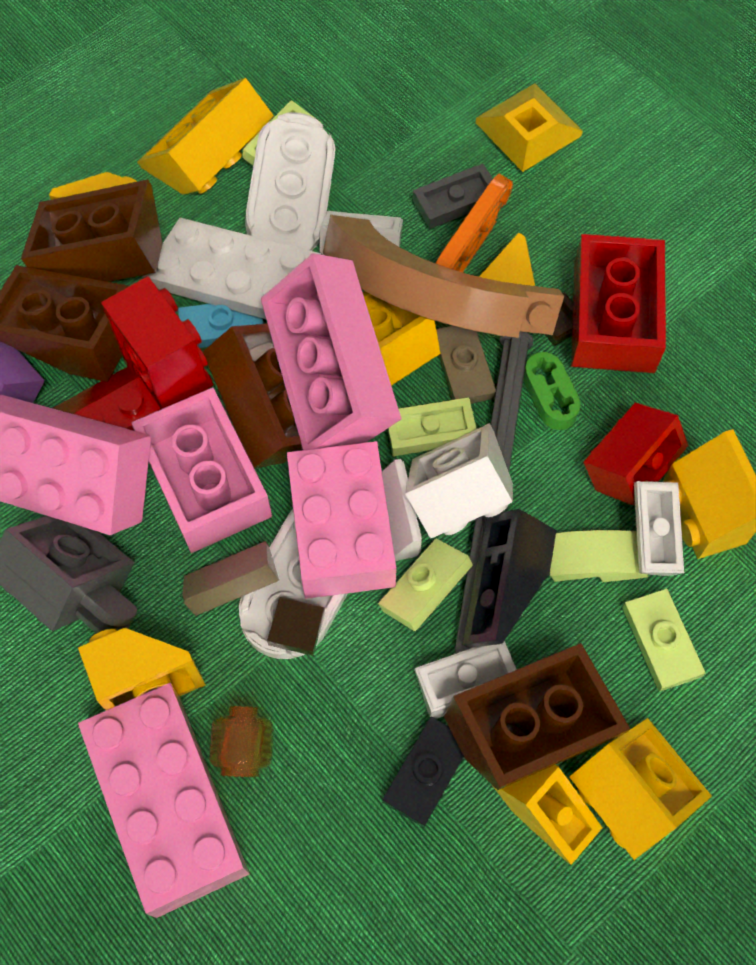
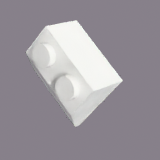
M490 423L412 459L405 495L430 538L442 533L445 535L455 534L462 530L469 521L483 515L485 517L498 515L513 502V483Z

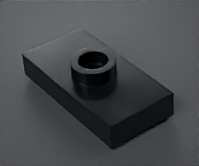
M432 716L430 717L382 799L383 804L425 828L464 759L449 726Z

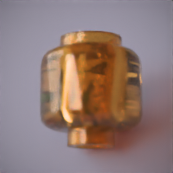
M229 706V716L215 718L211 725L209 760L213 766L221 768L220 776L259 777V769L267 768L272 762L273 723L267 718L258 717V707Z

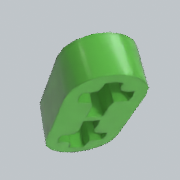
M539 352L532 355L527 360L523 380L540 418L551 429L564 430L573 426L577 420L581 403L562 362L552 353ZM537 368H541L544 373L551 372L549 385L542 374L535 375ZM554 396L561 407L568 406L566 414L562 415L560 410L552 411Z

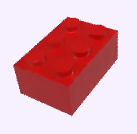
M581 234L574 262L571 367L644 373L656 372L666 349L665 240Z
M149 276L101 302L126 366L141 378L161 409L214 386L211 377L204 368L208 365V362L198 346L202 343L201 337L189 319L182 322L177 316L178 307L166 288L158 290Z

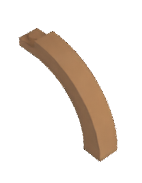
M330 215L323 254L325 256L353 260L361 289L371 295L417 315L473 331L515 338L519 337L520 331L553 335L564 295L559 289L496 281L459 272L420 258L398 247L382 236L374 228L370 220Z

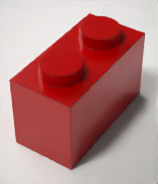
M635 402L625 415L617 421L616 425L598 446L591 451L583 463L597 492L635 506L634 482H659L689 445L678 415Z

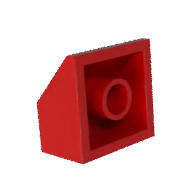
M128 367L111 375L108 382L100 381L53 407L56 410L133 431L135 430L131 422L161 410L141 378Z

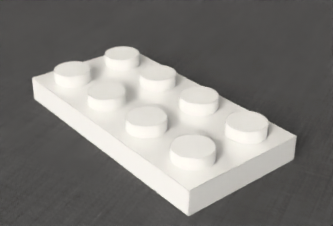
M179 218L162 244L156 273L144 275L142 278L149 276L158 290L166 288L172 294L215 306L225 305L233 311L266 319L261 298L312 253L320 255L321 253Z

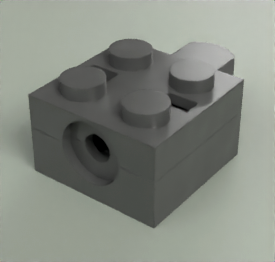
M49 516L5 529L0 540V585L7 593L11 594L35 615L40 622L52 631L79 619L96 634L107 629H116L117 631L123 628L129 629L130 623L136 615L137 607L124 597L120 591L135 562L98 531Z

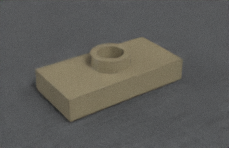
M457 326L436 329L441 352L439 359L452 400L469 397L470 403L474 404L495 399L496 389L477 331Z

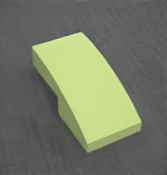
M590 530L556 533L550 577L554 582L600 577L602 582L647 578L648 574L639 573L637 531Z

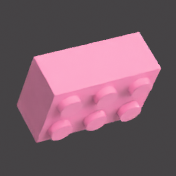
M210 388L131 422L135 431L151 435L148 462L191 554L272 517L268 495L214 388Z
M377 441L287 452L305 599L396 587V562Z

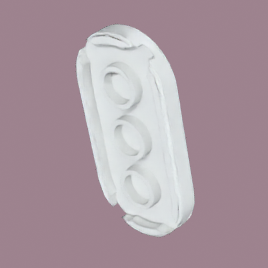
M296 112L279 115L270 124L268 122L261 129L257 141L245 215V227L248 235L310 251L318 245L320 241V226L327 214L335 158V144L330 133L328 135L323 129V124L314 117Z
M292 509L269 547L279 581L242 596L239 603L241 628L248 642L260 653L277 659H291L304 655L303 653L268 646L267 639L279 597L325 607V615L317 641L318 645L326 635L347 594L305 599L294 510Z

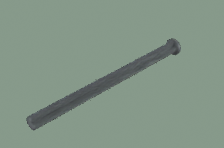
M521 331L518 338L500 336L503 350L491 418V427L494 430L508 472H510L527 352L533 346V337L529 333ZM484 515L475 519L469 556L473 566L466 575L455 644L456 654L471 649L462 644L487 517Z

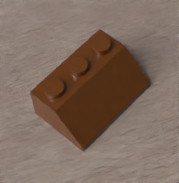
M146 179L39 202L21 260L26 267L107 282L156 273L163 243L151 183Z
M268 324L231 326L203 351V354L208 362L238 438L254 469L285 463L288 461L287 452L302 451L303 448Z
M582 643L454 695L444 716L465 760L497 790L628 733L630 730L629 725Z

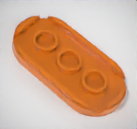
M500 173L493 178L435 264L459 272L465 271L495 226L501 207L506 205L514 185L513 181Z

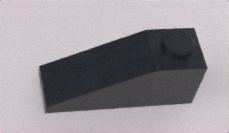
M521 509L503 512L486 518L462 645L473 648L503 644L550 573L557 530Z

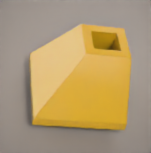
M535 83L476 117L475 122L522 172L580 138L583 130Z

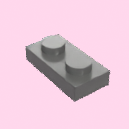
M480 164L413 190V202L427 226L431 229L469 214L493 178L485 165Z

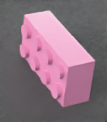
M312 253L261 298L303 450L366 443L402 418L353 260Z
M0 395V501L108 535H113L139 524L143 518L151 435Z
M171 683L78 723L146 914L158 918L249 875L248 868L181 699Z

